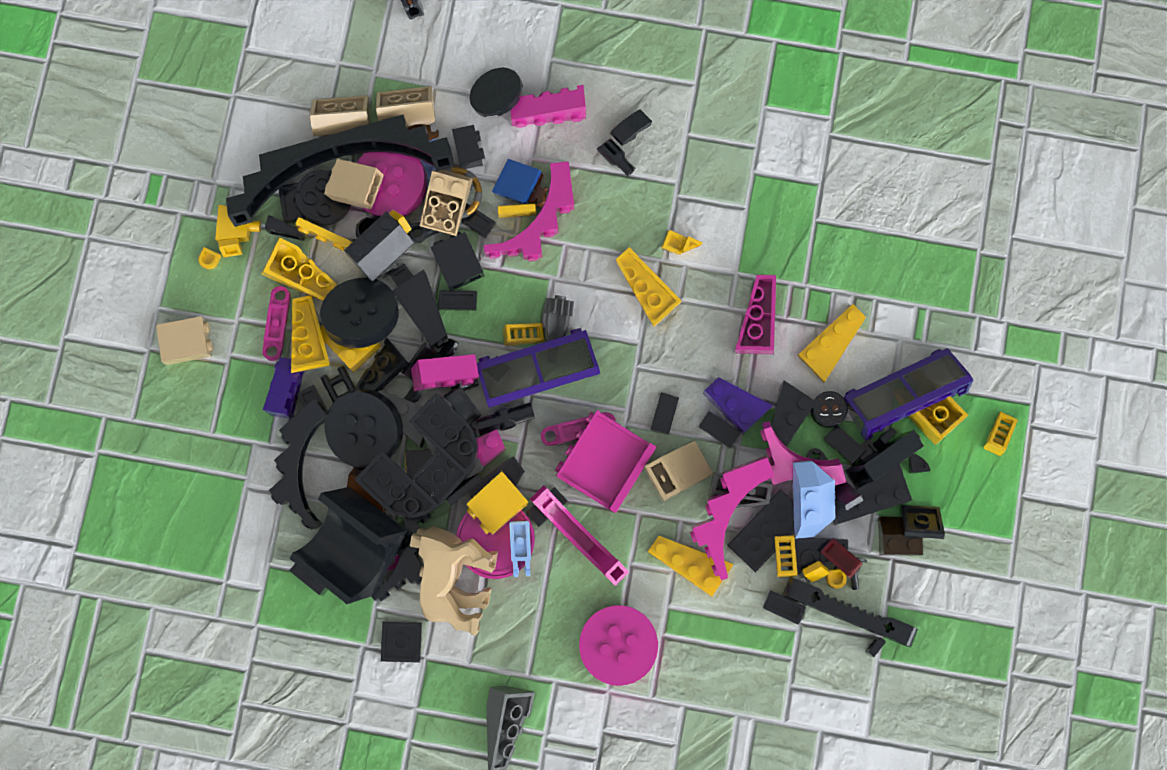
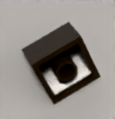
M878 517L879 556L923 555V538L904 537L901 517Z

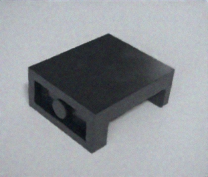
M458 232L457 236L451 235V238L445 241L439 240L430 247L448 288L452 291L485 277L465 232Z

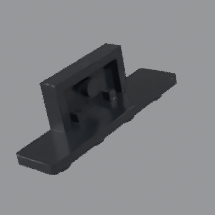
M449 338L442 349L437 352L428 343L424 342L409 361V365L401 373L412 380L411 368L418 360L450 357L456 352L459 343ZM412 387L404 399L415 403L421 398L424 390L414 391V387Z

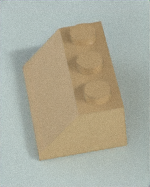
M432 86L377 92L376 112L378 121L404 114L408 127L415 124L429 125L435 122Z
M369 96L314 99L310 111L313 136L323 137L370 124Z

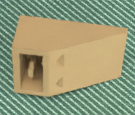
M434 169L430 177L420 226L457 236L473 178L446 170L436 171Z
M695 441L660 457L644 467L663 502L713 474Z

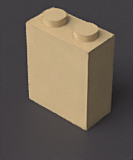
M337 159L332 168L329 182L326 184L324 194L334 201L371 210L384 174L375 167Z
M202 316L156 325L162 363L171 365L212 357L213 343L212 340H209L208 335L211 332L209 322Z

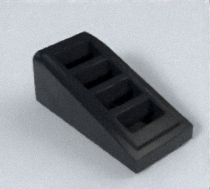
M268 215L265 229L269 234L305 241V235L299 232L298 229Z

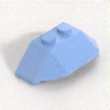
M813 461L793 462L795 539L814 537L835 519V481Z

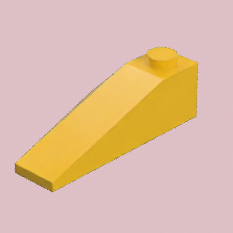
M282 238L278 239L261 272L263 276L306 295H311L321 301L337 286L298 246Z

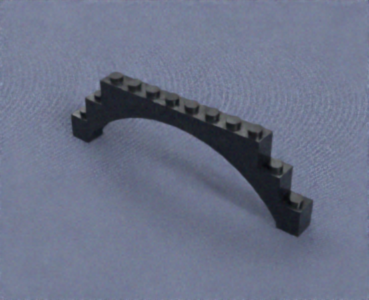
M403 114L259 154L261 171L243 176L244 193L226 198L228 217L234 227L253 222V217L261 206L284 184L306 170L335 158L368 152L396 153L422 160L434 166L436 171L455 166L452 150L447 137L430 142L425 126L409 130Z

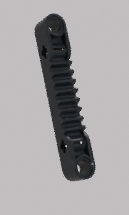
M789 577L783 592V596L910 648L918 631L917 628L894 618H881L880 615L874 617L873 612L867 613L865 609L859 611V607L854 606L852 608L851 603H847L844 606L843 600L837 602L836 597L830 599L829 594L824 595L820 588L793 577ZM815 592V596L818 599L811 602L812 598L809 597V594ZM888 624L891 630H886L883 625Z

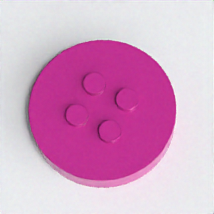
M368 152L364 153L357 161L358 164L375 167L384 174L372 209L363 208L369 215L381 217L386 211L390 213L392 210H395L406 217L422 203L427 192L428 178L424 165L419 159L396 153Z
M521 510L492 535L490 532L486 534L479 526L482 522L478 517L473 519L467 512L458 526L456 536L462 542L474 539L487 552L498 551L496 567L492 573L466 565L467 568L475 574L489 579H502L513 575L509 522L529 521L532 555L535 535L527 515ZM518 561L520 571L525 566V561Z
M621 605L606 607L592 615L583 627L579 641L581 659L586 669L601 682L615 686L632 684L642 679L653 667L658 654V637L650 620L640 611Z

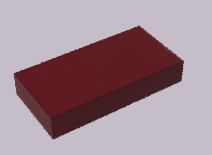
M834 538L820 552L849 578L863 565L858 558Z

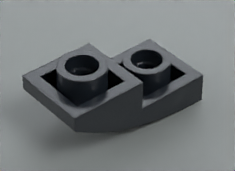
M639 109L611 130L610 134L623 146L634 140L637 133L650 127L652 120Z

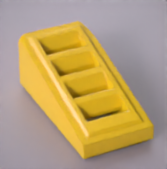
M543 323L505 324L503 327L504 345L514 346L544 342ZM535 328L537 331V338H534L533 329ZM526 329L529 330V338H526ZM518 330H521V338H518ZM510 331H513L514 339H511Z
M1000 411L983 448L998 456H1002L1007 449L1018 419ZM1001 421L1006 422V423L1010 424V427H1008V426H1006V425H1004V424H1002V423H1000V422H1001ZM995 435H997V436L1003 438L1004 440H1001V439L995 437Z
M794 535L775 536L777 577L797 576ZM791 542V546H779V543ZM791 550V554H780V551ZM792 558V562H780V559ZM792 566V570H781V567Z

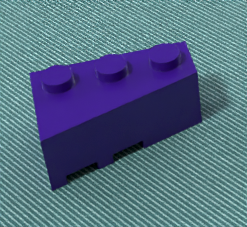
M280 357L279 361L275 363V373L263 411L271 416L290 419L294 417L298 401L297 393L300 392L304 371L291 373V359Z
M719 377L703 392L704 396L741 431L742 435L773 406Z

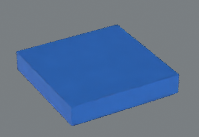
M508 159L492 192L515 202L527 204L542 172L537 168Z

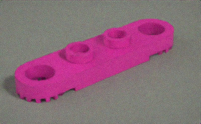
M283 286L272 289L262 348L263 356L269 361L279 360L283 353L291 299L289 290ZM279 291H284L286 295L282 301L276 300V294ZM274 346L278 351L276 355L271 357L267 351L270 347Z
M602 413L616 422L615 417L611 413ZM587 417L544 428L541 432V441L547 446H554L577 440L575 436L580 428L584 429L587 422L585 420ZM547 431H553L556 434L554 441L549 442L545 439Z

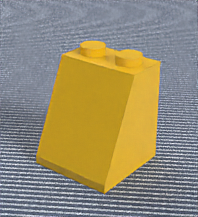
M501 472L466 504L469 507L466 511L473 519L478 517L482 522L479 526L486 534L490 532L493 535L527 506L528 501L506 475Z

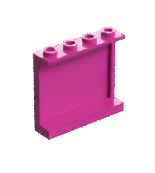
M596 410L594 413L591 411L585 420L587 422L584 429L580 428L575 436L578 440L574 446L570 444L566 450V459L564 462L560 461L554 471L557 473L555 476L616 513L655 451L656 446L600 413L599 410Z

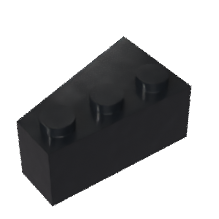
M783 380L775 404L771 427L779 440L787 447L816 401Z

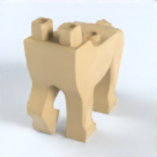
M431 526L429 529L419 528L417 533L412 534L410 546L419 548V555L424 562L420 570L422 581L419 594L420 606L424 617L431 622H448L456 631L463 630L476 636L480 631L479 621L482 619L483 613L466 615L459 608H481L485 610L489 605L492 588H484L477 593H468L454 585L461 575L463 565L473 566V568H480L492 573L496 567L498 551L487 552L474 539L462 542L453 533L438 527Z

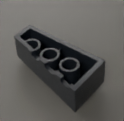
M900 464L876 481L858 488L856 491L862 496L863 501L846 510L837 501L835 503V519L833 523L835 526L912 501Z

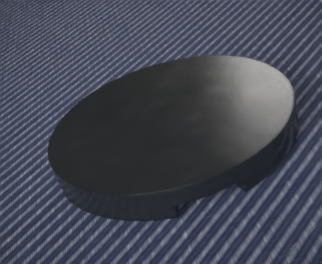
M500 67L492 69L480 76L472 86L469 97L470 104L475 112L482 117L501 116L509 112L519 102V96L523 87L522 80L510 68Z
M331 170L309 172L299 181L296 187L295 202L299 212L305 219L318 225H331L339 222L348 214L351 208L350 204L334 201L324 194L326 184L329 182L332 174Z

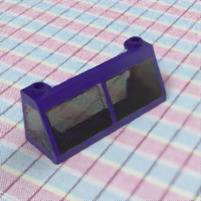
M581 328L571 330V335L490 359L489 356L479 358L477 369L488 408L601 374L587 331H582Z
M948 348L944 350L937 349L931 353V356L858 390H849L846 392L844 399L847 402L851 418L864 441L873 438V433L878 430L881 432L884 427L950 396L953 398L956 394L959 397L967 394L974 380Z

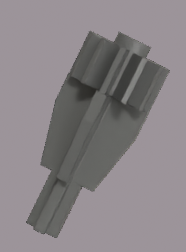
M555 295V299L546 298L544 313H546V342L566 336L569 319L573 315L574 301L566 300V296ZM559 346L548 349V364L557 365Z

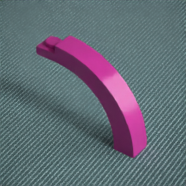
M544 485L530 498L547 519L612 584L616 586L629 573L620 561L600 544Z

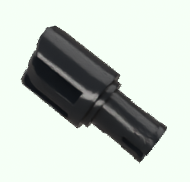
M611 138L597 148V151L612 166L617 165L627 177L635 171L636 168L625 158V152Z

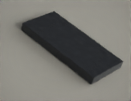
M780 489L770 499L769 504H766L727 545L755 573L775 553L774 537L790 536L794 533L793 500Z

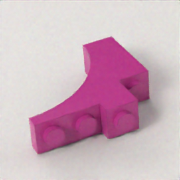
M769 421L762 423L764 430L760 432L763 442L767 441L769 448H766V452L774 473V477L770 478L773 485L791 479L793 482V462L813 461L835 481V485L846 482L842 465L838 458L833 460H816L801 456L790 450L779 440Z

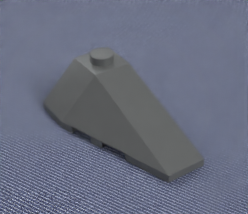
M509 686L490 687L486 705L488 770L507 769L515 750L514 743L517 736L522 734L524 729L521 727L526 717L529 718L535 692Z

